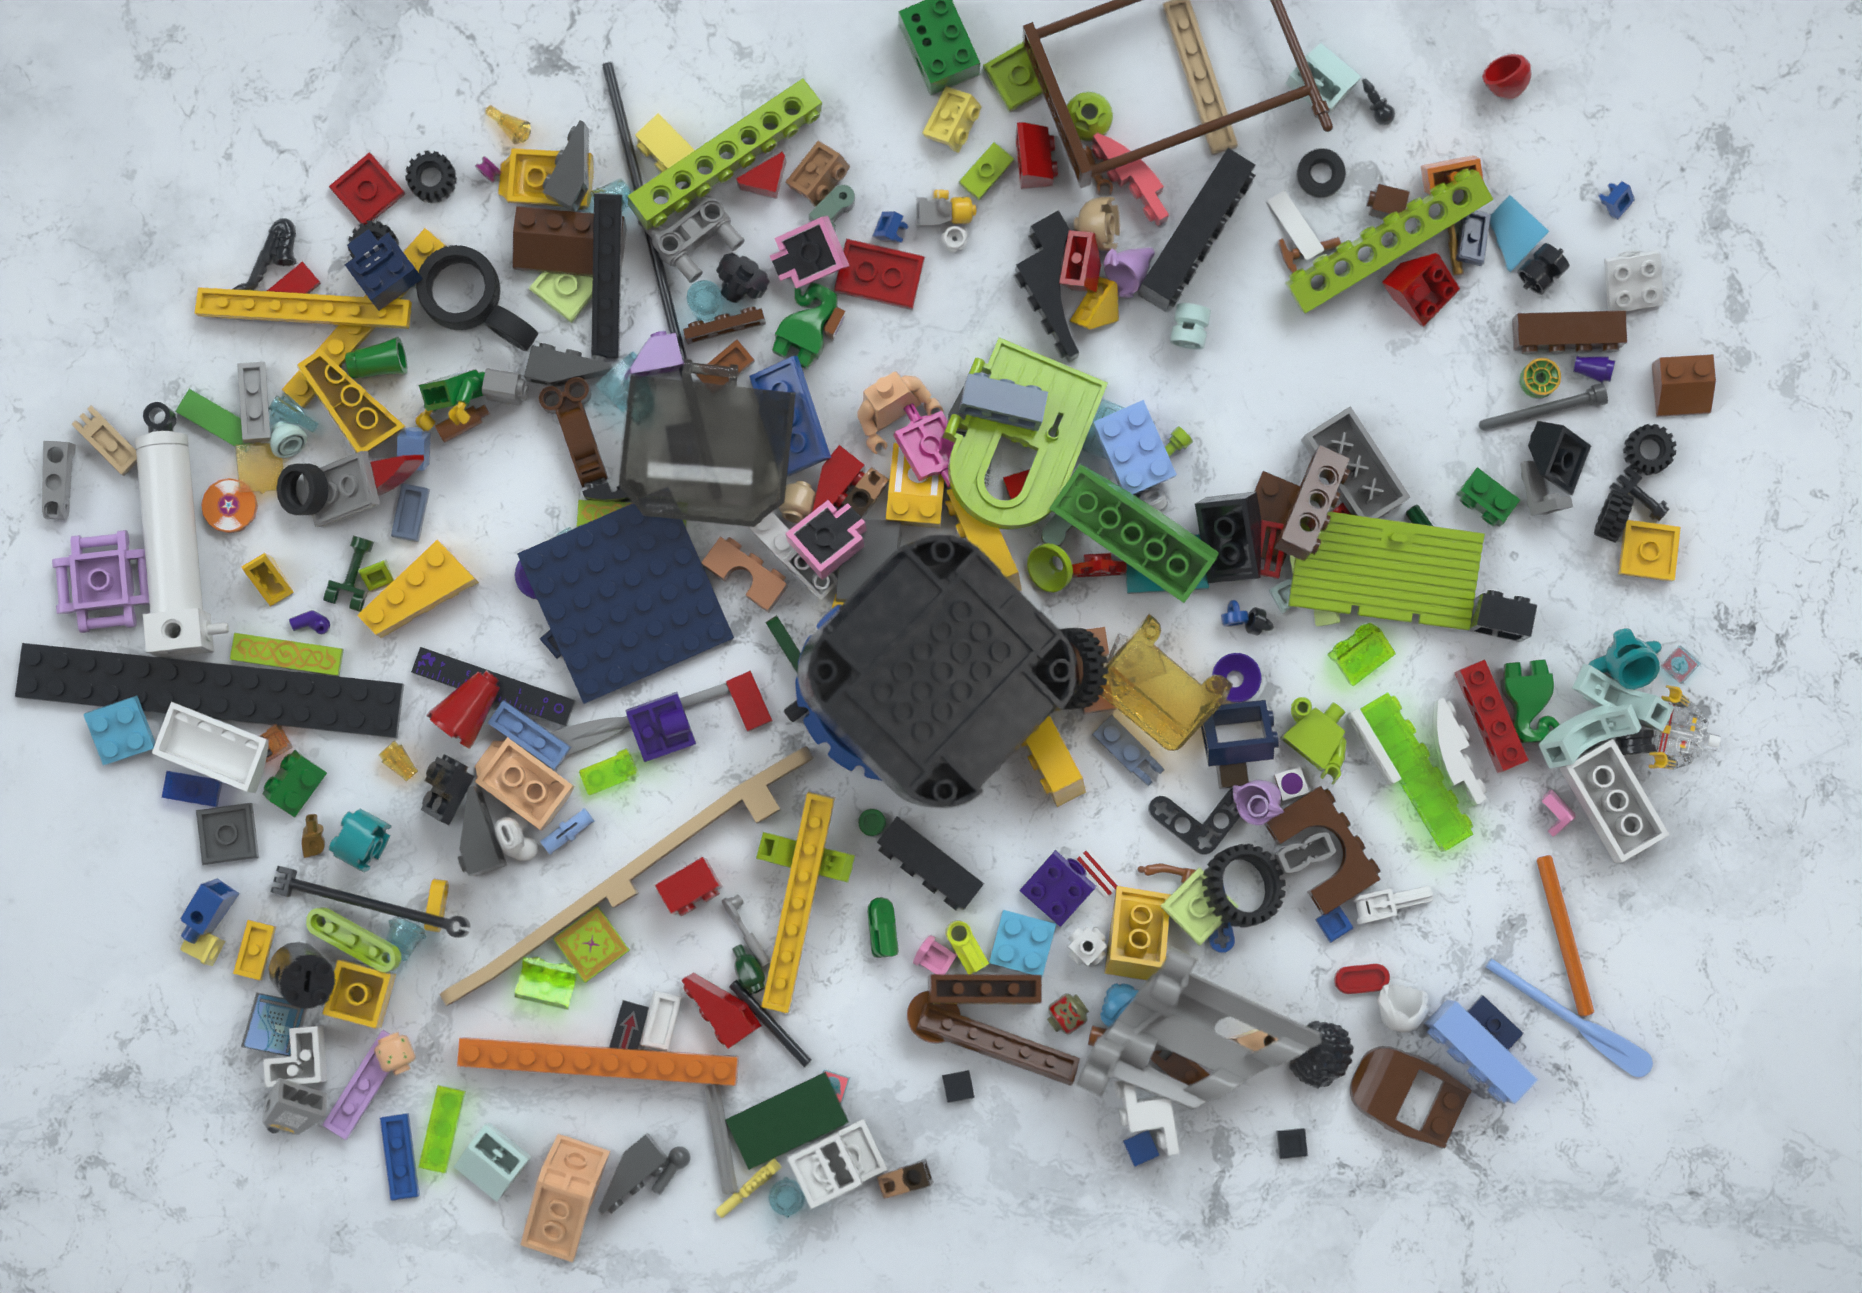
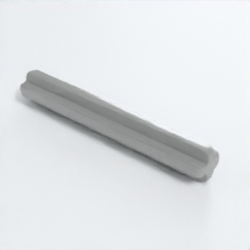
M719 1084L707 1085L705 1087V1094L723 1194H732L737 1192L738 1188Z

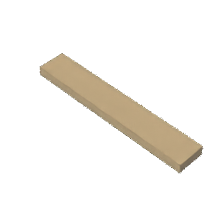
M1190 0L1164 2L1162 7L1201 124L1228 115ZM1232 125L1205 135L1211 155L1224 152L1227 148L1233 149L1238 146Z

